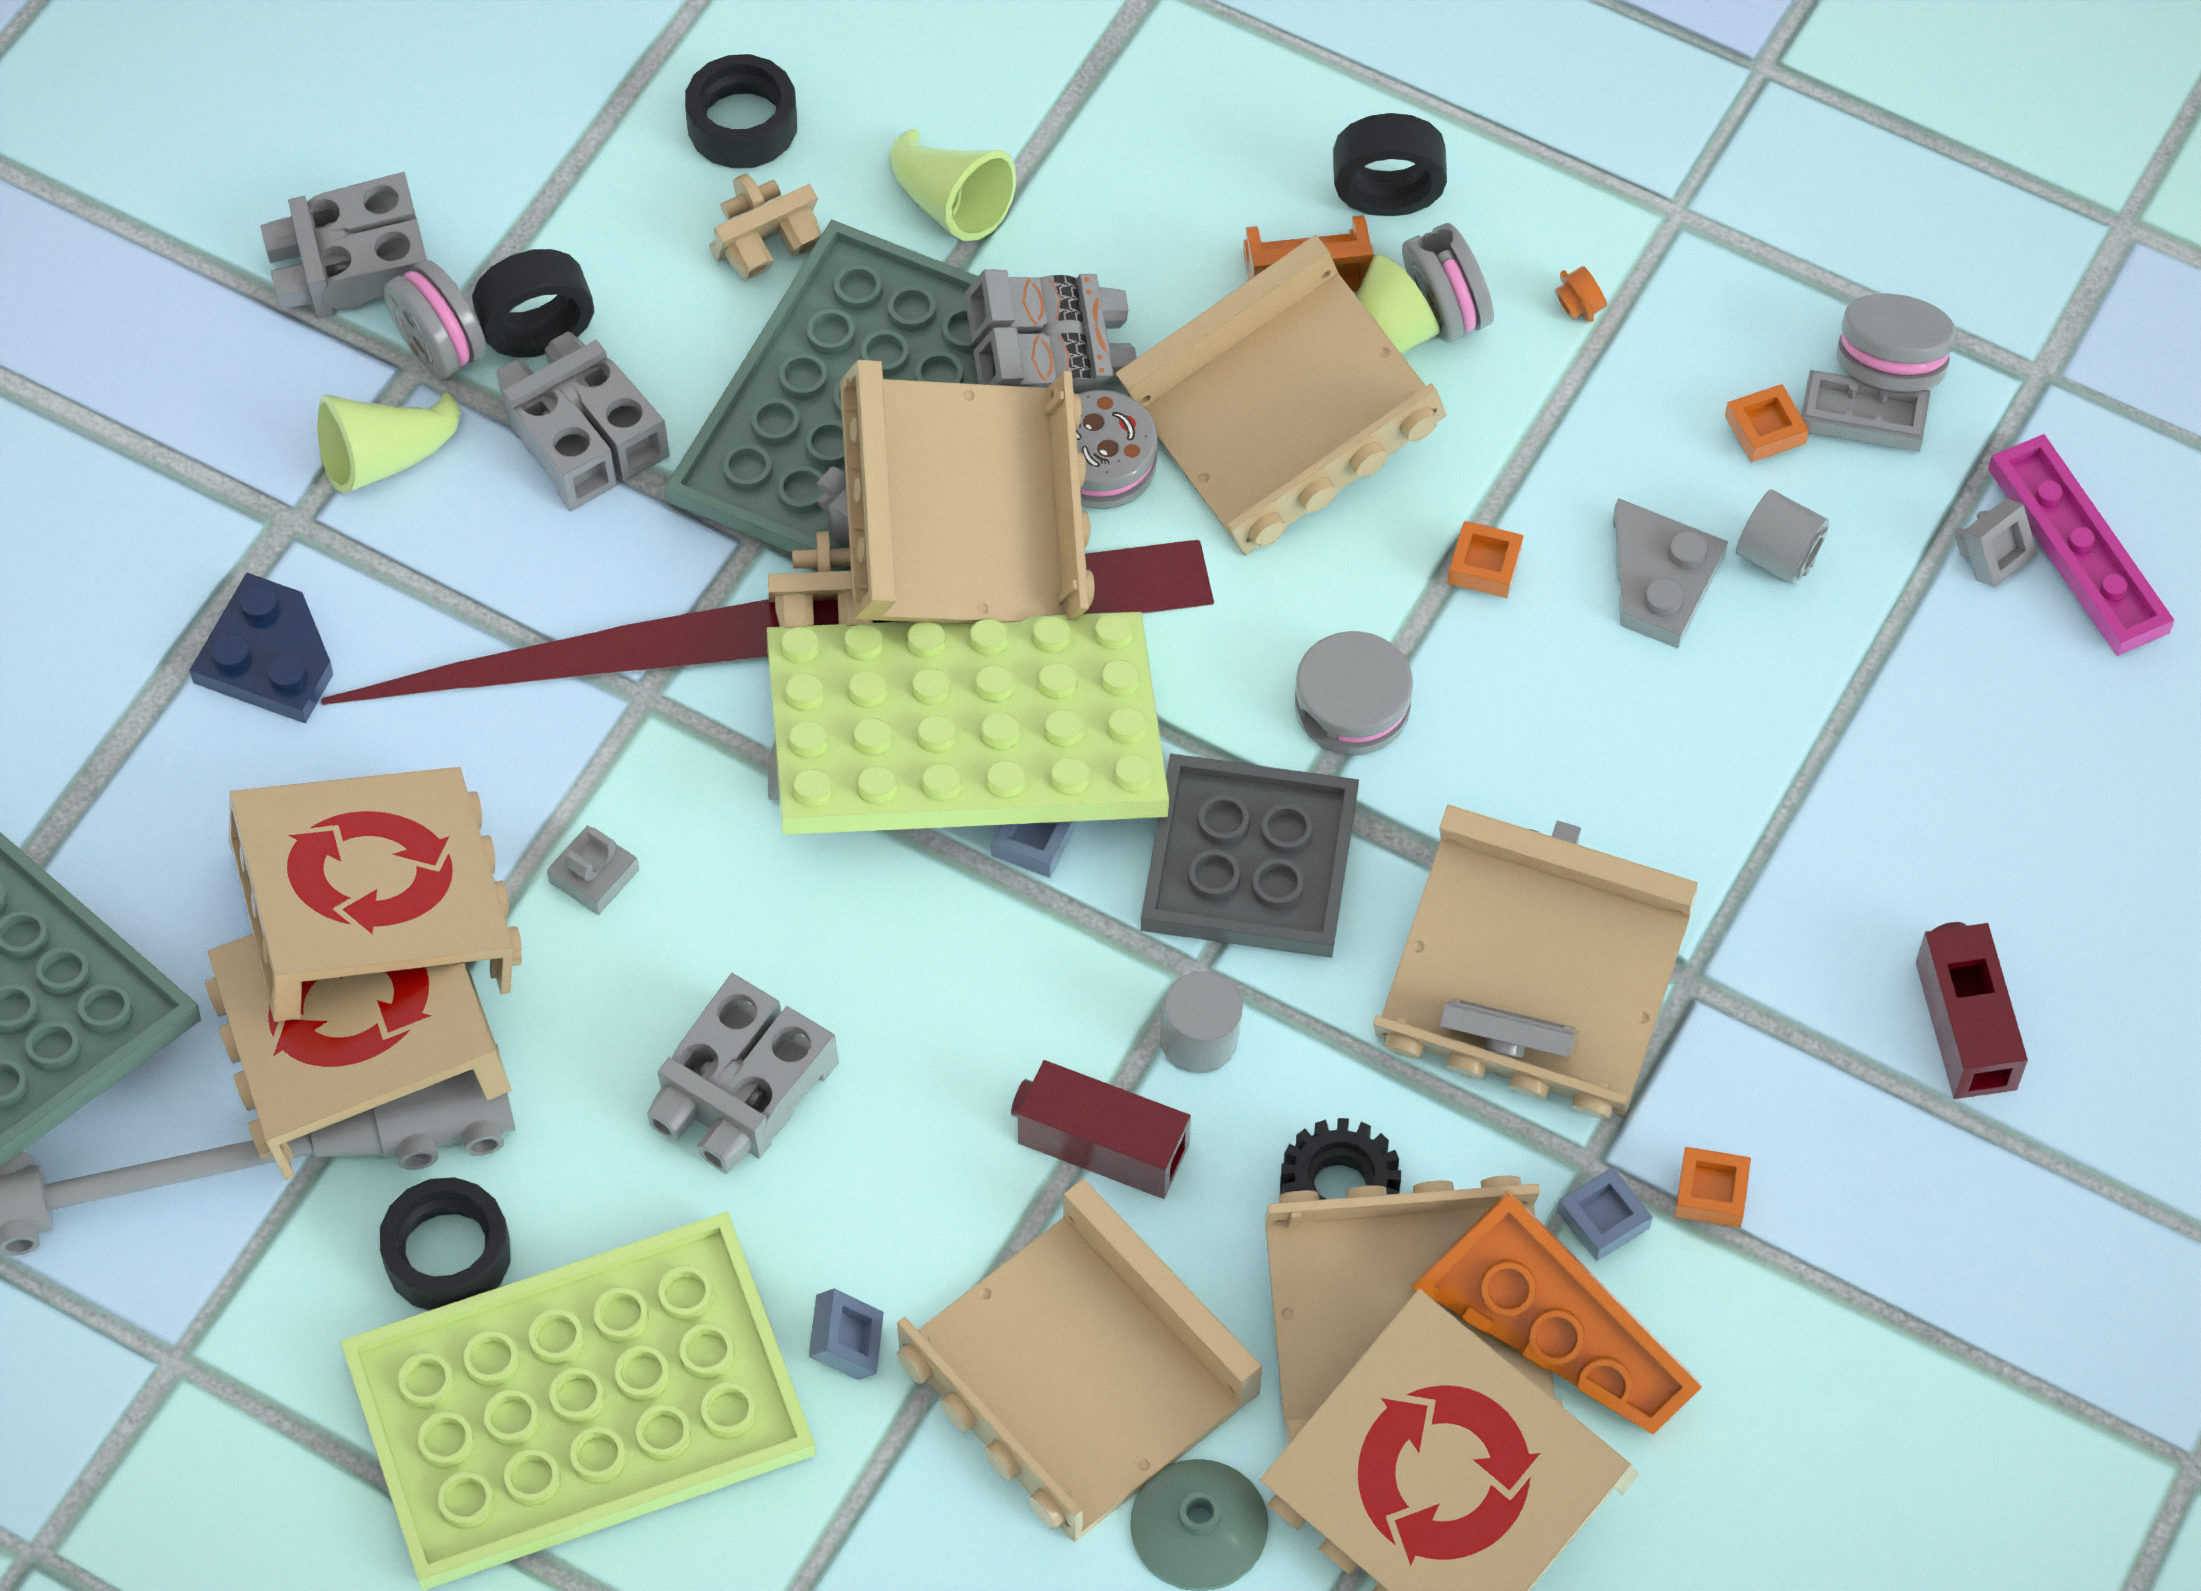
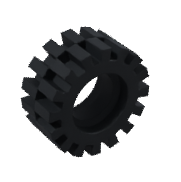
M1338 1118L1337 1129L1330 1131L1326 1119L1315 1122L1314 1135L1311 1136L1304 1128L1296 1135V1145L1293 1146L1289 1143L1284 1153V1163L1281 1164L1279 1196L1293 1191L1308 1190L1318 1192L1314 1184L1315 1177L1323 1168L1334 1165L1347 1166L1357 1170L1363 1176L1366 1186L1386 1187L1387 1195L1399 1194L1401 1185V1170H1398L1399 1157L1396 1150L1388 1152L1389 1140L1382 1133L1374 1140L1371 1139V1125L1362 1121L1357 1132L1348 1130L1349 1118ZM1319 1193V1200H1324V1199H1326L1325 1197L1321 1196L1320 1193Z

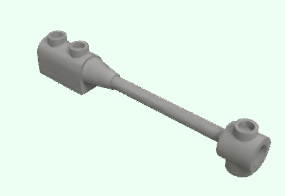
M471 1069L288 1141L293 1151L294 1158L315 1154V1157L384 1156V1159L398 1156L401 1168L419 1170L437 1162L439 1158L437 1148L463 1142L467 1154L473 1156L489 1155L504 1146V1133L516 1130L508 1093L487 1101L474 1070ZM250 1140L47 1184L41 1165L35 1166L33 1156L22 1151L0 1167V1252L5 1255L18 1256L36 1250L40 1245L39 1233L54 1230L52 1210L270 1164L276 1161L273 1156L262 1160L254 1141Z

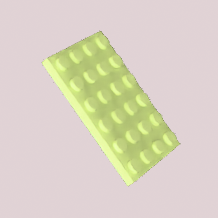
M1142 612L1082 614L1075 620H1067L1066 615L1031 616L1021 622H1000L994 619H983L974 624L908 621L871 623V625L859 624L855 626L836 624L794 628L767 627V653L782 835L1168 817L1169 795Z
M728 1211L340 1340L421 1591L816 1456L813 1437Z

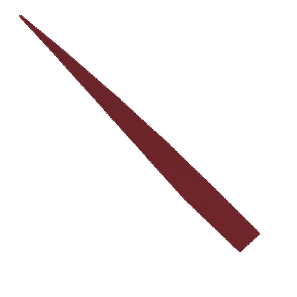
M1200 540L1085 554L1086 570H1090L1094 576L1095 590L1092 604L1084 614L1142 612V614L1214 604ZM769 599L627 624L594 633L455 662L371 686L324 697L321 699L322 705L452 689L478 688L768 657L767 627H779L775 602H769ZM838 600L813 601L814 625L839 624ZM873 620V623L908 622V621H883V620Z

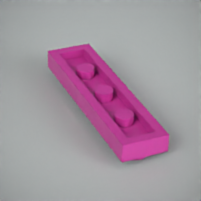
M2042 434L1992 455L1988 467L1989 472L2008 499L2024 504L2032 534L2116 656L2170 634L2175 621L2047 436Z

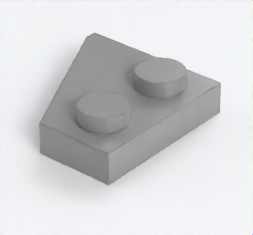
M1618 498L1614 507L1613 528L1616 530L1617 580L1620 583L1619 610L1621 626L1678 649L1726 555L1728 541Z

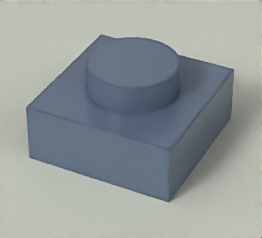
M1076 821L1000 825L991 842V856L1050 878L1076 827Z
M1611 1167L1559 1199L1557 1207L1558 1214L1596 1262L1650 1229L1653 1218L1614 1167Z
M835 1288L816 1294L809 1357L857 1380L877 1374L884 1312Z

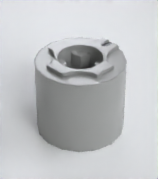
M1769 489L1750 515L1738 540L1736 554L1783 580L1796 584L1803 575L1807 576L1810 567H1813L1819 549L1827 537L1829 519L1783 494Z
M1194 972L1182 976L1171 985L1165 996L1160 1029V1045L1165 1056L1175 1066L1188 1072L1207 1073L1220 1069L1231 1060L1237 1048L1243 1001L1237 988L1227 978L1213 972Z

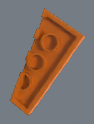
M1509 1189L1411 1284L1413 1290L1417 1291L1420 1288L1430 1298L1460 1315L1464 1321L1484 1333L1488 1332L1521 1352L1522 1356L1540 1367L1547 1368L1577 1386L1578 1390L1652 1435L1702 1388L1701 1382Z

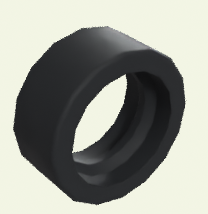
M752 54L727 55L710 61L693 75L685 90L688 136L696 151L712 163L732 169L758 167L774 161L790 147L797 133L795 87L787 72L769 59ZM734 94H753L766 98L776 106L775 114L768 120L748 129H730L717 125L707 117V111L720 99Z
M1398 113L1371 115L1349 124L1337 136L1333 148L1334 185L1337 195L1350 208L1374 216L1408 215L1429 207L1442 196L1447 183L1446 146L1442 133L1429 121L1413 115ZM1389 159L1405 160L1415 164L1405 169L1393 171L1373 170L1365 167L1375 161Z
M531 249L510 255L491 266L479 278L472 293L474 310L486 343L497 353L514 358L546 354L545 348L549 345L550 341L568 331L578 338L588 328L595 312L593 297L580 264L570 254L554 249ZM543 295H556L551 301L538 308L524 312H510L514 307L529 299Z
M456 1177L428 1179L407 1188L389 1205L380 1225V1253L385 1271L394 1290L411 1305L428 1311L498 1288L511 1262L510 1237L507 1223L496 1199L478 1184ZM454 1214L474 1219L479 1223L485 1235V1249L482 1255L469 1268L453 1275L432 1276L419 1272L411 1266L406 1256V1241L409 1235L421 1223L439 1215Z

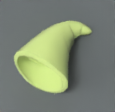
M910 129L894 140L889 152V163L900 186L920 209L951 235L962 241L980 240L995 231L1010 208L1016 187L1015 166L1008 153L1003 150H953L920 146L918 144L919 133L917 129Z
M1381 254L1374 255L1362 284L1356 293V297L1399 352L1404 354L1438 335L1440 328L1428 302L1407 272L1392 259Z
M449 392L442 394L439 402L428 409L420 407H393L360 402L324 393L320 398L317 428L320 456L328 480L336 490L345 494L403 471L429 457L455 434L461 414L458 404Z

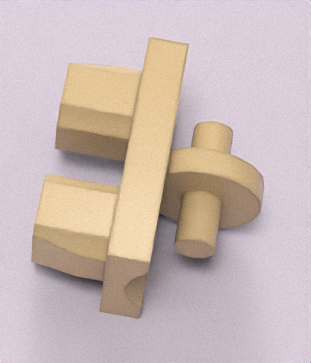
M746 173L733 179L736 197L720 204L724 216L729 221L714 228L716 240L709 244V248L717 262L727 257L729 263L742 280L746 281L765 272L772 266L773 258L763 242L767 238L779 233L792 257L800 256L814 248L822 234L813 213L818 197L810 183L781 196L779 186L775 180L757 186L751 176Z
M816 531L817 549L792 550L793 569L817 568V572L768 574L769 602H775L779 627L794 628L814 625L813 601L838 600L839 624L855 626L859 624L871 625L873 623V620L854 619L851 571H831L830 567H849L851 563L850 548L830 549L829 531Z

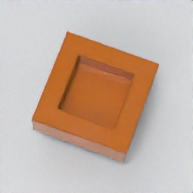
M1783 384L1727 402L1725 418L1751 463L1806 444L1809 429Z
M1464 521L1450 565L1447 584L1508 598L1522 551L1524 535Z
M1685 1146L1674 1217L1741 1228L1751 1157Z

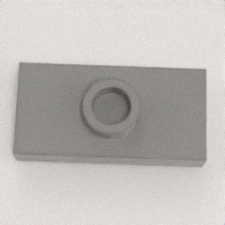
M1810 370L1801 417L1808 427L1809 433L1920 452L1931 391H1888L1867 385L1850 376Z
M1456 998L1444 1004L1440 1027L1486 1037L1484 1049L1523 1058L1525 1047L1570 1057L1574 1052L1578 1031L1575 1030L1576 1027Z

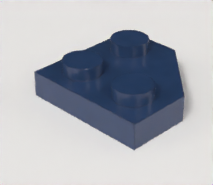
M247 572L189 670L193 684L305 724L333 676L331 661L303 593Z

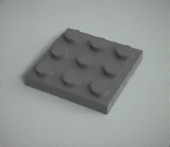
M1170 753L1166 773L1169 795L1168 817L1158 818L1141 914L1140 931L1333 958L1359 779Z

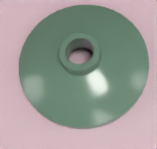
M1192 1459L1180 1461L1163 1468L1143 1485L1133 1504L1130 1529L1137 1555L1146 1568L1156 1577L1177 1588L1191 1591H1209L1223 1588L1238 1581L1254 1567L1262 1555L1266 1544L1268 1516L1260 1493L1246 1476L1238 1470L1217 1461ZM1194 1507L1207 1508L1213 1516L1208 1522L1195 1523L1188 1518L1187 1513Z

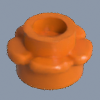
M1584 265L1569 274L1566 270L1560 272V280L1563 284L1554 289L1561 306L1572 320L1583 315L1587 322H1593L1594 314L1607 307V301L1596 280Z

